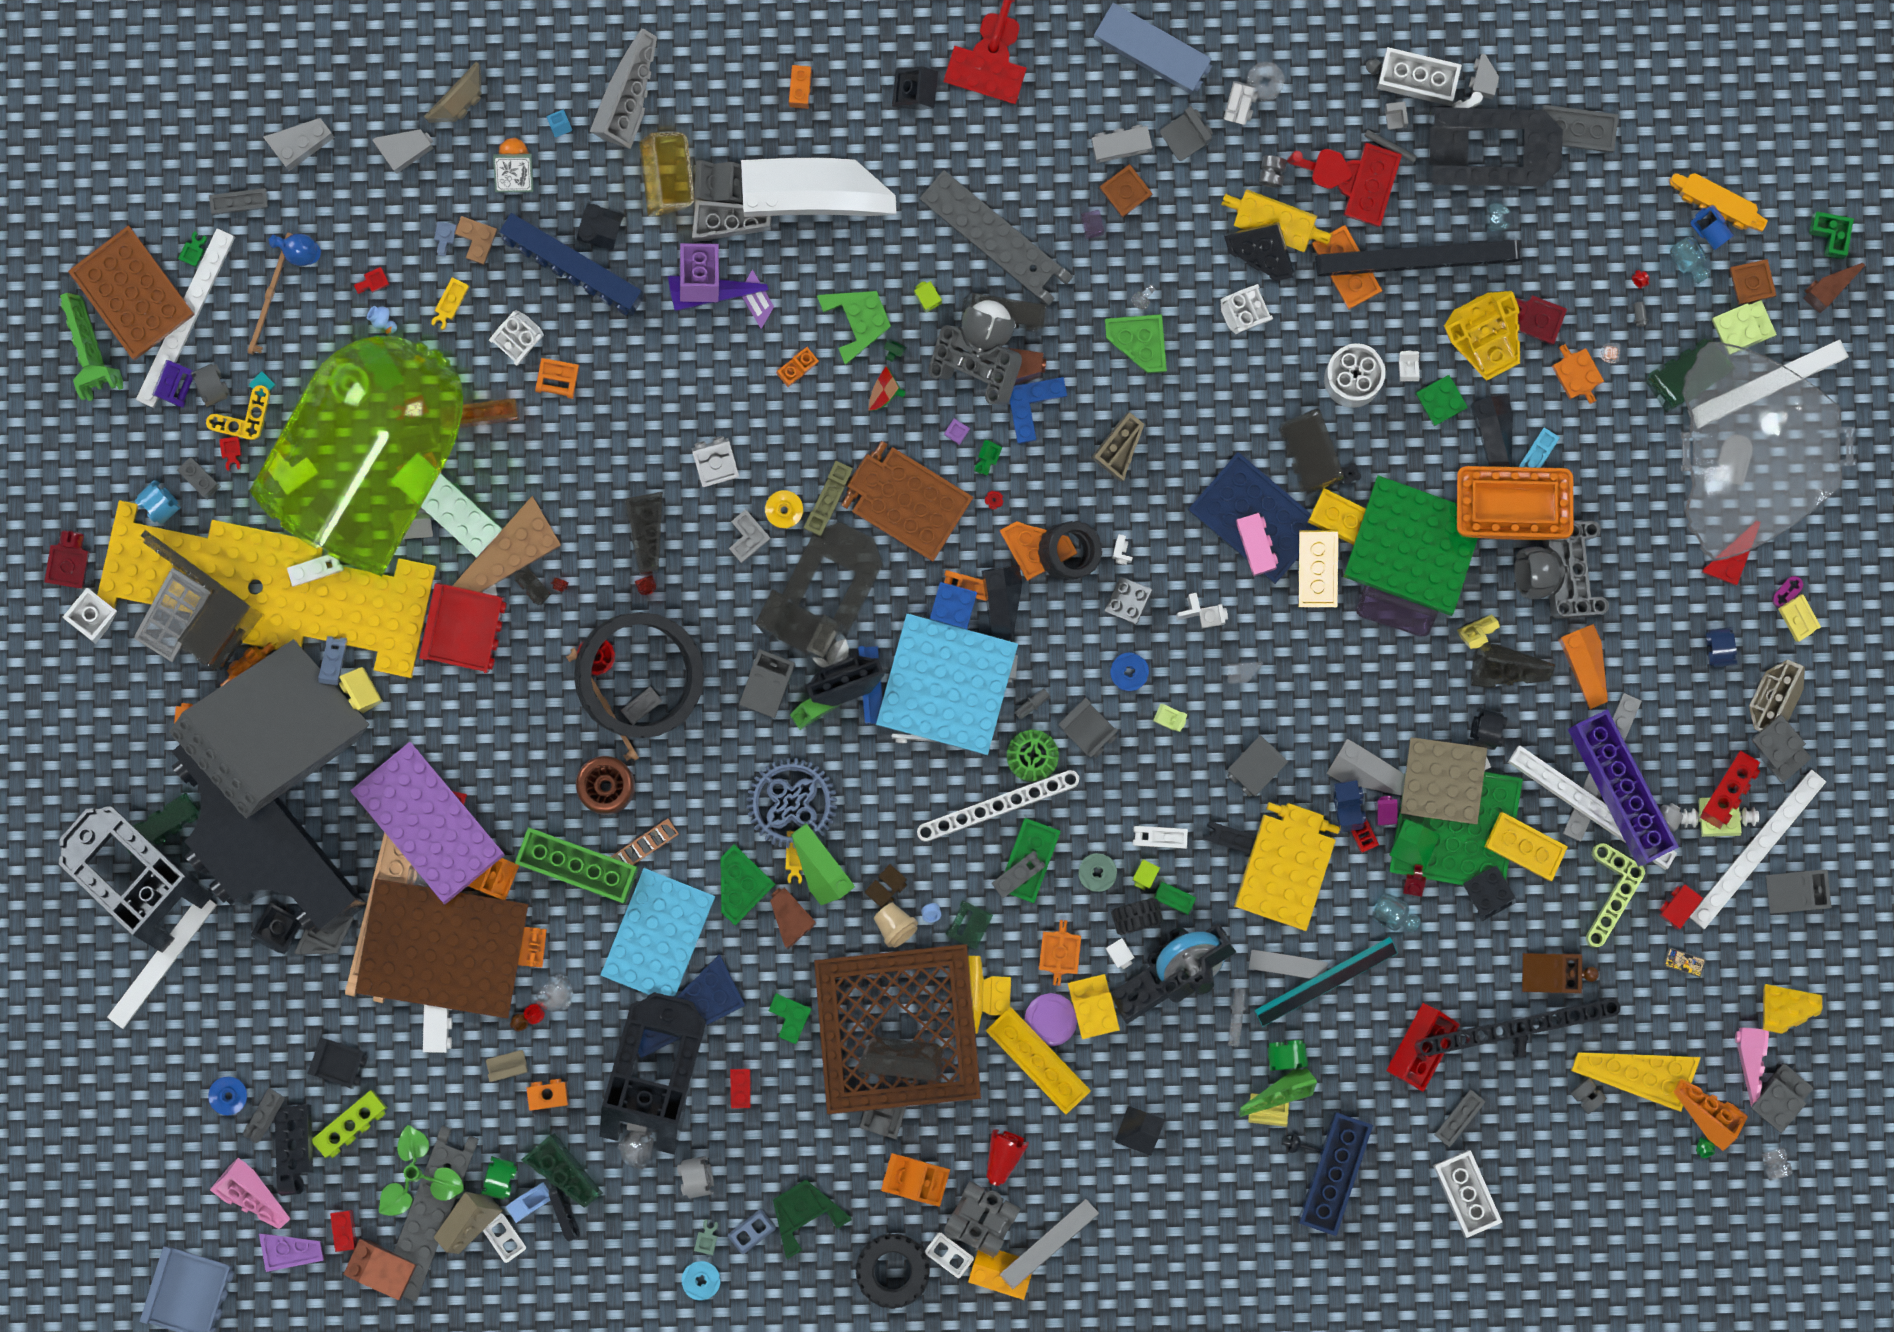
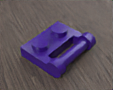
M166 360L152 395L184 408V401L193 381L191 376L193 370ZM184 373L186 378L176 399L174 394Z

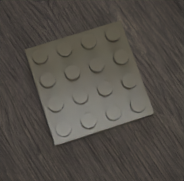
M1410 737L1400 814L1477 825L1487 748Z

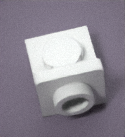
M1118 534L1112 559H1116L1118 564L1127 565V562H1132V557L1121 554L1122 552L1126 553L1128 542L1125 541L1126 536Z
M1222 604L1200 609L1199 616L1202 628L1224 625L1225 620L1228 619L1227 609L1223 608Z

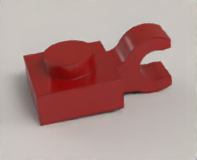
M379 267L364 274L366 280L354 285L357 293L360 294L369 288L372 293L389 286V283L382 268Z

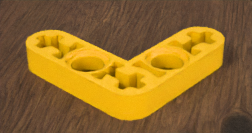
M258 385L252 390L245 421L219 414H211L206 419L207 427L212 431L241 438L258 439L262 433L270 399L269 389ZM261 389L266 393L265 397H261L260 400L261 403H264V406L254 404V400L257 402L259 400L256 392H259ZM255 407H259L262 411L259 418L252 416V410ZM217 417V421L224 422L225 427L216 425L213 428L214 425L211 424V420H215ZM250 419L260 421L259 425L255 424L254 429L257 430V433L253 434L252 437L248 432V428L251 429L253 423H249ZM233 421L239 425V429L236 432L229 430V424Z

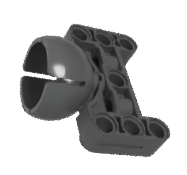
M1595 521L1573 522V536L1567 539L1543 540L1544 548L1539 546L1525 547L1518 551L1516 555L1514 575L1517 589L1521 592L1520 595L1526 599H1541L1550 595V613L1556 619L1594 617L1606 613L1609 609V603L1604 597H1591L1585 541L1596 538L1600 534V525ZM1587 527L1591 529V535L1587 533ZM1573 566L1578 569L1577 574L1573 572ZM1595 603L1599 604V611L1595 608ZM1577 604L1581 605V612L1578 611ZM1560 605L1563 606V608H1564V613H1561V612H1560V610H1559V606H1560Z

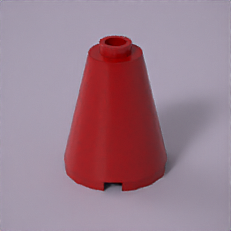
M999 1129L993 1130L991 1134L986 1174L989 1183L996 1186L1006 1182L1029 1144L1028 1141L1024 1143V1138L1008 1131H1004L1003 1134L998 1133Z

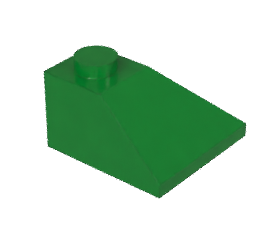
M1405 819L1389 856L1413 866L1415 864L1423 865L1422 870H1425L1439 834Z

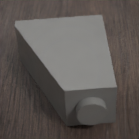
M421 129L373 139L374 144L396 174L434 149L431 145L433 142L432 138L427 132L424 134Z

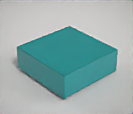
M262 371L248 384L252 389L262 385L267 387L269 391L276 386ZM263 389L256 392L260 397H265L266 395Z

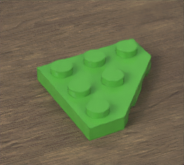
M1162 314L1105 319L1106 339L1146 373L1167 371Z

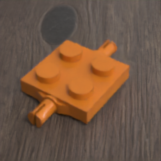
M1566 344L1560 346L1559 349L1564 358L1554 364L1552 368L1568 398L1572 399L1576 396L1585 395L1589 404L1596 402L1597 400L1592 390L1594 387L1602 384L1604 380L1589 352L1585 348L1571 354Z
M269 642L263 649H259L257 646L247 649L242 658L233 661L229 665L227 670L229 678L220 686L222 687L267 657V654L275 649V647Z
M1059 920V931H1043L1039 970L1053 973L1052 985L1055 986L1057 978V986H1061V976L1063 974H1077L1081 936L1066 932L1067 920H1064L1063 928V920Z

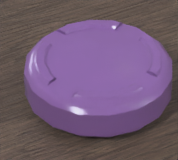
M1053 993L1040 995L1030 1003L1025 1013L1024 1021L1048 1046L1052 1047L1063 1044L1071 1038L1076 1030L1077 1018L1074 1006L1062 995Z

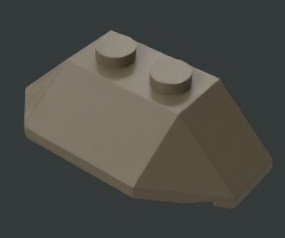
M477 62L472 65L433 108L424 116L426 121L429 123L456 122L458 119L461 120L468 113L467 109L471 105L475 106L481 99L480 65Z
M1787 659L1765 672L1749 705L1755 730L1760 732L1778 715H1782L1787 722L1789 721L1804 689V666Z

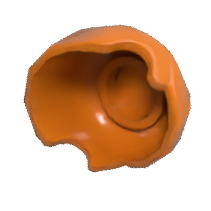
M517 138L506 139L501 143L498 151L499 154H529L524 142Z

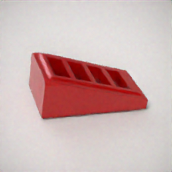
M1367 819L1363 824L1366 828L1357 832L1355 830L1351 831L1360 853L1379 845ZM1368 832L1369 835L1359 839L1358 835ZM1371 838L1372 842L1364 846L1361 842Z

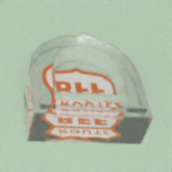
M1605 344L1600 350L1602 360L1608 363H1619L1621 344Z

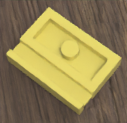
M1803 594L1798 595L1795 599L1778 608L1796 642H1800L1816 629L1821 628Z
M1251 1093L1250 1100H1252L1259 1094ZM1289 1102L1249 1114L1248 1122L1287 1127Z

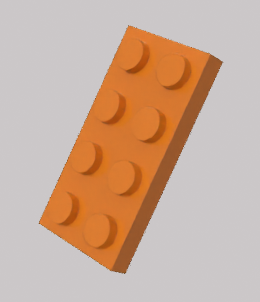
M1346 225L1331 232L1332 237H1330L1328 245L1317 240L1311 244L1317 255L1360 251ZM1373 273L1330 276L1348 310L1382 292Z

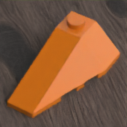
M1594 624L1558 639L1589 709L1608 702L1602 641Z
M1681 1079L1673 1091L1705 1136L1715 1146L1724 1151L1737 1139L1748 1116L1729 1102L1723 1103L1717 1100V1096L1713 1094L1709 1096L1703 1093L1701 1088Z

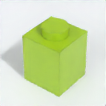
M924 281L916 286L914 294L925 313L942 304V300L931 281L928 283Z
M1143 859L1132 879L1135 882L1134 886L1141 890H1145V888L1150 889L1160 867Z

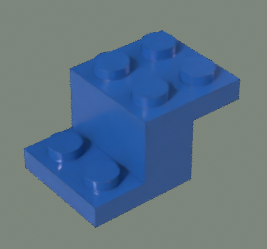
M940 582L930 620L968 630L977 592Z

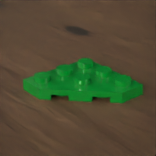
M734 844L721 857V913L736 926L776 884Z

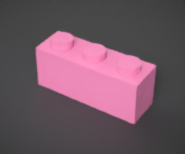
M1259 513L1237 519L1236 525L1253 576L1275 570L1278 560L1276 554H1272L1270 549L1272 541L1270 535L1265 533L1264 528H1267L1264 517H1260Z

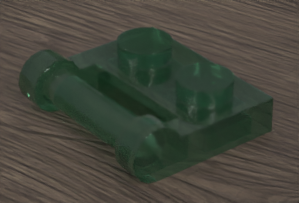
M962 900L960 903L961 908L950 930H947L945 935L977 950L993 915ZM970 910L973 914L962 936L957 934V931L967 911Z

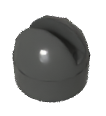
M1371 58L1366 62V69L1372 75H1375L1382 66V63L1375 58Z

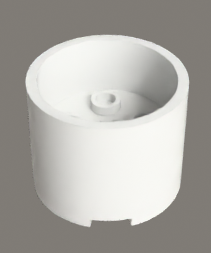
M1349 344L1339 349L1332 356L1325 370L1324 384L1326 391L1336 403L1350 408L1364 406L1375 398L1382 387L1385 379V365L1373 348L1364 344ZM1354 370H1357V378H1353L1352 373Z

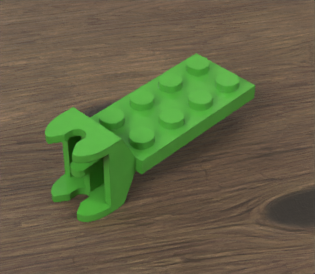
M70 293L60 295L62 300L61 307L67 316L66 323L73 335L72 343L77 348L78 361L84 367L73 379L80 399L85 400L87 397L88 401H92V388L97 386L100 390L106 382L109 383L112 389L116 388V386L119 390L123 389L120 370L105 367L83 296Z

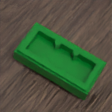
M1162 881L1154 898L1158 899V902L1186 915H1189L1196 900V897Z

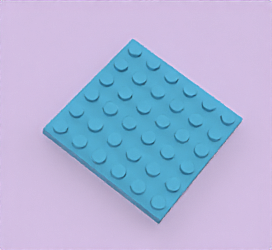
M906 614L876 725L988 755L1018 644Z

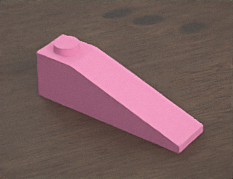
M1739 1028V1031H1736L1735 1043H1738V1052L1752 1106L1761 1095L1762 1081L1759 1080V1076L1762 1077L1765 1069L1762 1057L1767 1056L1769 1031Z
M239 1158L226 1169L210 1189L224 1202L230 1205L235 1203L242 1207V1211L246 1213L251 1211L257 1214L260 1220L278 1229L290 1220V1217L256 1172Z

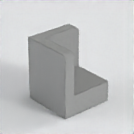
M1405 101L1386 104L1387 129L1407 128L1408 118Z

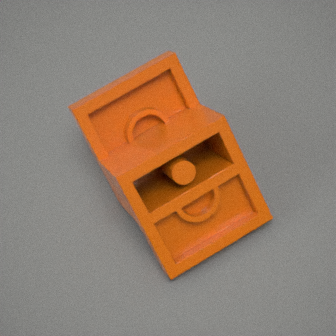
M501 858L468 886L501 900H506L519 865Z
M891 1153L881 1191L940 1207L950 1169Z

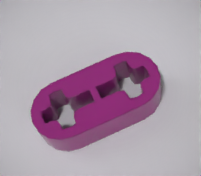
M1792 576L1782 584L1772 597L1775 607L1780 608L1798 595L1803 588L1801 578ZM1797 581L1796 586L1798 587V589L1794 588L1791 591H1788V589L1791 586L1789 582ZM1784 593H1786L1787 596L1784 598V601L1786 603L1782 602L1781 604H1779V598L1777 596L1781 597L1782 595H1784Z

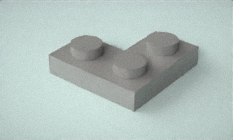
M746 509L731 521L743 537L729 549L742 564L771 538Z

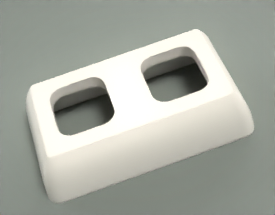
M502 1213L483 1230L505 1263L526 1249V1246ZM498 1223H502L506 1228V1232L500 1237H496L492 1231V1228ZM512 1238L516 1242L517 1248L511 1253H507L503 1244Z
M938 1233L925 1250L927 1256L957 1278L963 1275L974 1260L973 1256L942 1233ZM940 1242L948 1247V1251L943 1257H939L934 1253V1249ZM955 1254L964 1259V1262L958 1269H955L949 1263Z

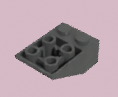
M759 649L739 705L775 718L796 664Z
M1828 869L1766 875L1770 914L1832 908Z

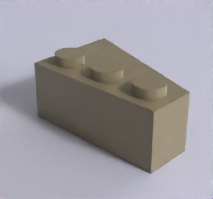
M1130 412L1126 413L1092 455L1091 459L1120 482L1124 481L1144 423Z
M465 1192L435 1234L434 1239L445 1252L459 1254L503 1210L491 1196Z

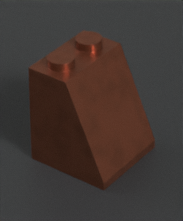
M1009 348L1018 352L1022 357L1015 385L1038 379L1041 373H1045L1047 359L1043 358L1044 353Z
M784 887L782 890L778 888L771 894L773 898L770 902L784 946L789 949L817 923Z

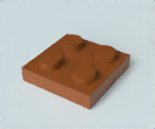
M1130 164L1099 187L1122 218L1153 195Z
M1768 259L1729 268L1738 305L1777 296Z

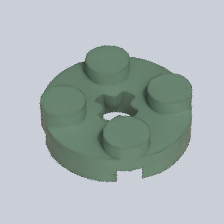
M1095 853L1087 856L1079 867L1080 882L1092 892H1102L1109 889L1116 879V865L1110 857L1104 854ZM1097 867L1098 870H1103L1101 878L1092 875L1094 868Z

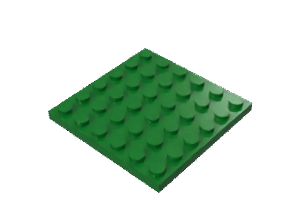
M1377 475L1343 577L1453 616L1478 538L1465 537L1458 533L1457 503Z
M1484 772L1477 825L1400 814L1399 810L1394 842L1403 820L1407 819L1439 834L1425 870H1422V877L1463 886L1464 882L1497 866L1506 881L1509 860L1485 848V844L1500 812L1516 819L1523 779ZM1391 857L1389 872L1413 875L1415 866Z

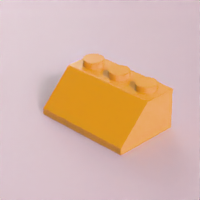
M978 1250L968 1282L1024 1300L1032 1273L1012 1290L1000 1277V1274L1017 1260L1019 1256L999 1250L998 1254L992 1258Z

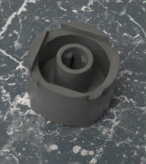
M211 363L191 372V376L195 380L196 388L203 402H205L206 408L227 399V396L230 395L225 381H220L222 377L217 364L212 365Z

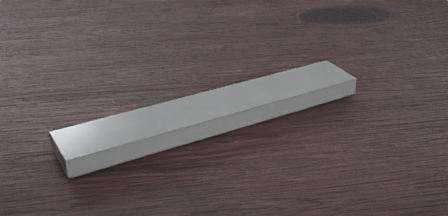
M1085 1199L1000 1274V1277L1013 1290L1098 1216V1211Z

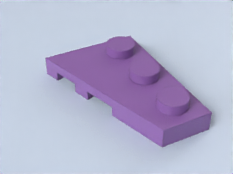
M259 1234L266 1272L324 1260L321 1241Z

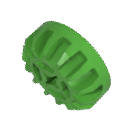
M1032 729L1021 732L1009 744L1007 750L1008 766L1012 773L1023 781L1039 782L1044 780L1054 772L1058 764V747L1052 737L1043 731ZM1031 742V747L1027 748L1025 752H1020L1023 745ZM1038 743L1045 748L1046 755H1041L1040 749L1037 748ZM1033 746H1035L1034 751L1035 754L1038 755V758H1034L1033 764L1031 765L1030 757L1027 756V754H1031V751H1033ZM1019 755H1024V759L1028 763V767L1023 765ZM1041 758L1046 759L1040 767L1034 768Z

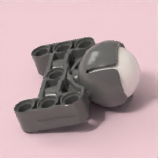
M981 301L966 308L962 317V328L948 325L942 327L928 369L930 377L948 380L952 377L954 369H957L988 383L985 399L989 404L1006 405L1010 400L1022 363V357L1018 352L1002 347L1011 339L1015 328V320L1010 317L1007 309L995 301Z

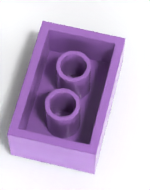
M680 243V301L718 302L719 244Z

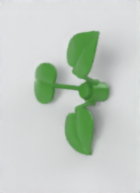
M407 1125L400 1135L397 1150L402 1160L410 1161L413 1159V1161L404 1169V1177L406 1178L405 1189L398 1183H392L387 1185L381 1193L379 1213L387 1216L400 1215L411 1207L413 1198L410 1194L406 1193L409 1190L410 1181L417 1182L421 1178L432 1181L430 1191L436 1199L442 1201L450 1200L464 1190L460 1176L449 1168L437 1169L434 1178L422 1174L421 1169L416 1167L415 1163L417 1158H422L427 1154L429 1141L423 1133Z

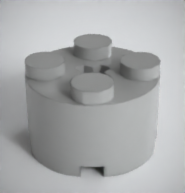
M706 1156L682 1160L681 1164L677 1165L678 1174L682 1176L683 1184H681L683 1196L687 1195L689 1199L714 1193V1190H710V1187L714 1186V1180L710 1164L706 1165L705 1160H708Z

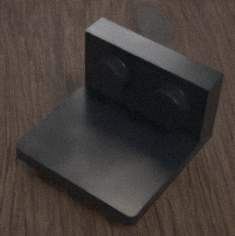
M1497 866L1463 883L1465 890L1478 910V916L1481 921L1514 905L1516 902L1514 894Z

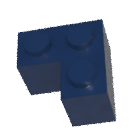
M1357 780L1334 784L1333 800L1340 833L1363 829V824L1366 822L1365 811H1361L1360 804H1363L1362 786L1358 787Z

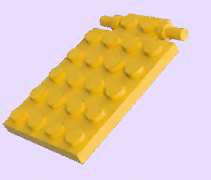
M1269 802L1266 809L1278 813L1282 820L1263 815L1234 907L1307 931L1336 839L1318 833L1319 830L1324 832L1327 830L1338 834L1339 826L1328 823L1327 820L1323 819L1324 815L1290 803H1287L1286 806H1279Z

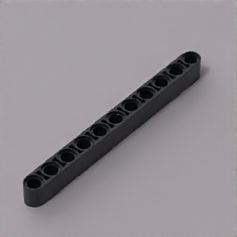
M1519 240L1331 253L1315 256L1317 276L1320 277L1513 263L1522 260Z
M1605 999L1421 1038L1415 1043V1051L1421 1056H1431L1605 1019L1618 1015L1621 1006L1617 1000ZM1608 1003L1613 1007L1611 1013H1608L1606 1010ZM1590 1007L1594 1009V1015L1592 1017L1588 1015V1009ZM1571 1011H1574L1576 1013V1018L1574 1021L1570 1019ZM1553 1015H1556L1558 1018V1022L1555 1025L1551 1022ZM1534 1019L1539 1020V1027L1537 1029L1533 1026ZM1517 1022L1521 1025V1030L1518 1033L1514 1029ZM1498 1026H1500L1503 1030V1033L1500 1037L1496 1034V1029ZM1480 1030L1484 1032L1483 1040H1479L1477 1037ZM1461 1034H1464L1466 1037L1463 1045L1459 1042ZM1443 1038L1447 1040L1446 1048H1442L1440 1045ZM1424 1042H1427L1429 1045L1427 1052L1422 1050Z

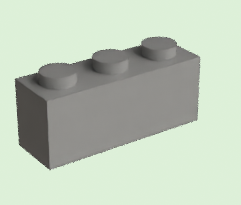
M1135 125L1131 127L1132 129L1126 131L1122 128L1116 129L1113 133L1107 135L1105 132L1095 134V137L1091 139L1096 164L1152 152L1148 126Z

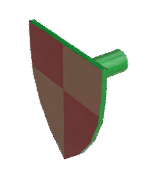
M888 366L884 368L874 385L868 411L883 408L895 395L899 397H904L905 390L900 389Z

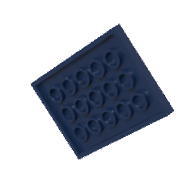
M1239 452L1236 453L1188 509V511L1247 561L1236 520L1259 513L1260 517H1264L1267 526L1264 530L1266 535H1270L1272 541L1270 549L1272 554H1276L1278 564H1276L1275 570L1263 573V575L1274 584L1280 580L1299 558V530H1322L1308 523L1311 516L1310 512Z

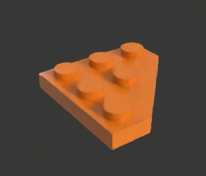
M1016 521L1001 529L1000 533L1017 564L1020 565L1024 577L1029 581L1045 572L1039 560L1038 550L1039 542L1047 530ZM1065 535L1060 537L1057 544V554L1061 562L1077 555V551L1070 538Z

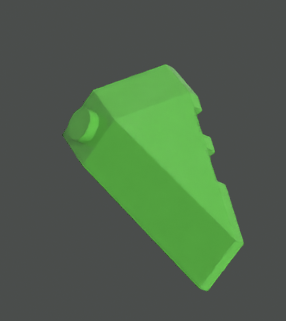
M807 823L791 834L809 891L820 905L838 900L855 888L854 884Z
M1307 1068L1293 1069L1286 1076L1240 1107L1239 1116H1246L1312 1096L1317 1084L1316 1078Z

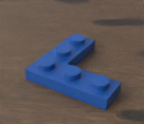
M1064 377L1014 386L1010 397V406L1017 444L1036 441L1030 403L1067 397Z

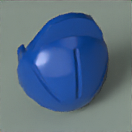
M273 234L268 239L269 245L272 248L280 247L286 260L293 265H311L320 258L321 249L319 245L305 234L290 235L286 239Z

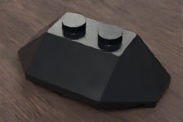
M854 656L820 669L806 687L812 702L837 706L871 693L885 674L878 658Z

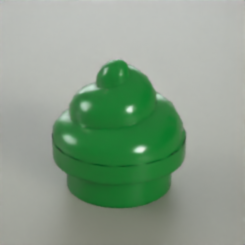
M1701 1137L1697 1144L1696 1152L1701 1158H1708L1715 1154V1145L1708 1139Z

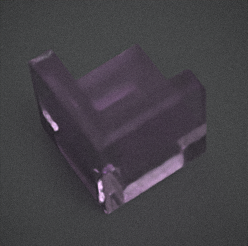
M1099 210L1081 214L1080 218L1085 239L1104 235L1105 231Z

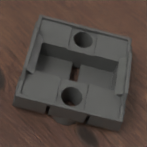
M969 1181L961 1200L945 1226L944 1232L994 1258L998 1254L1004 1242L1003 1239L1021 1208L1007 1200L1003 1203L1004 1199L1001 1198L998 1192L986 1190L984 1193L985 1189ZM987 1200H993L995 1205L989 1204ZM983 1212H985L988 1215L985 1218L983 1224L981 1225L978 1223V1221L981 1218ZM970 1232H976L978 1237H973Z

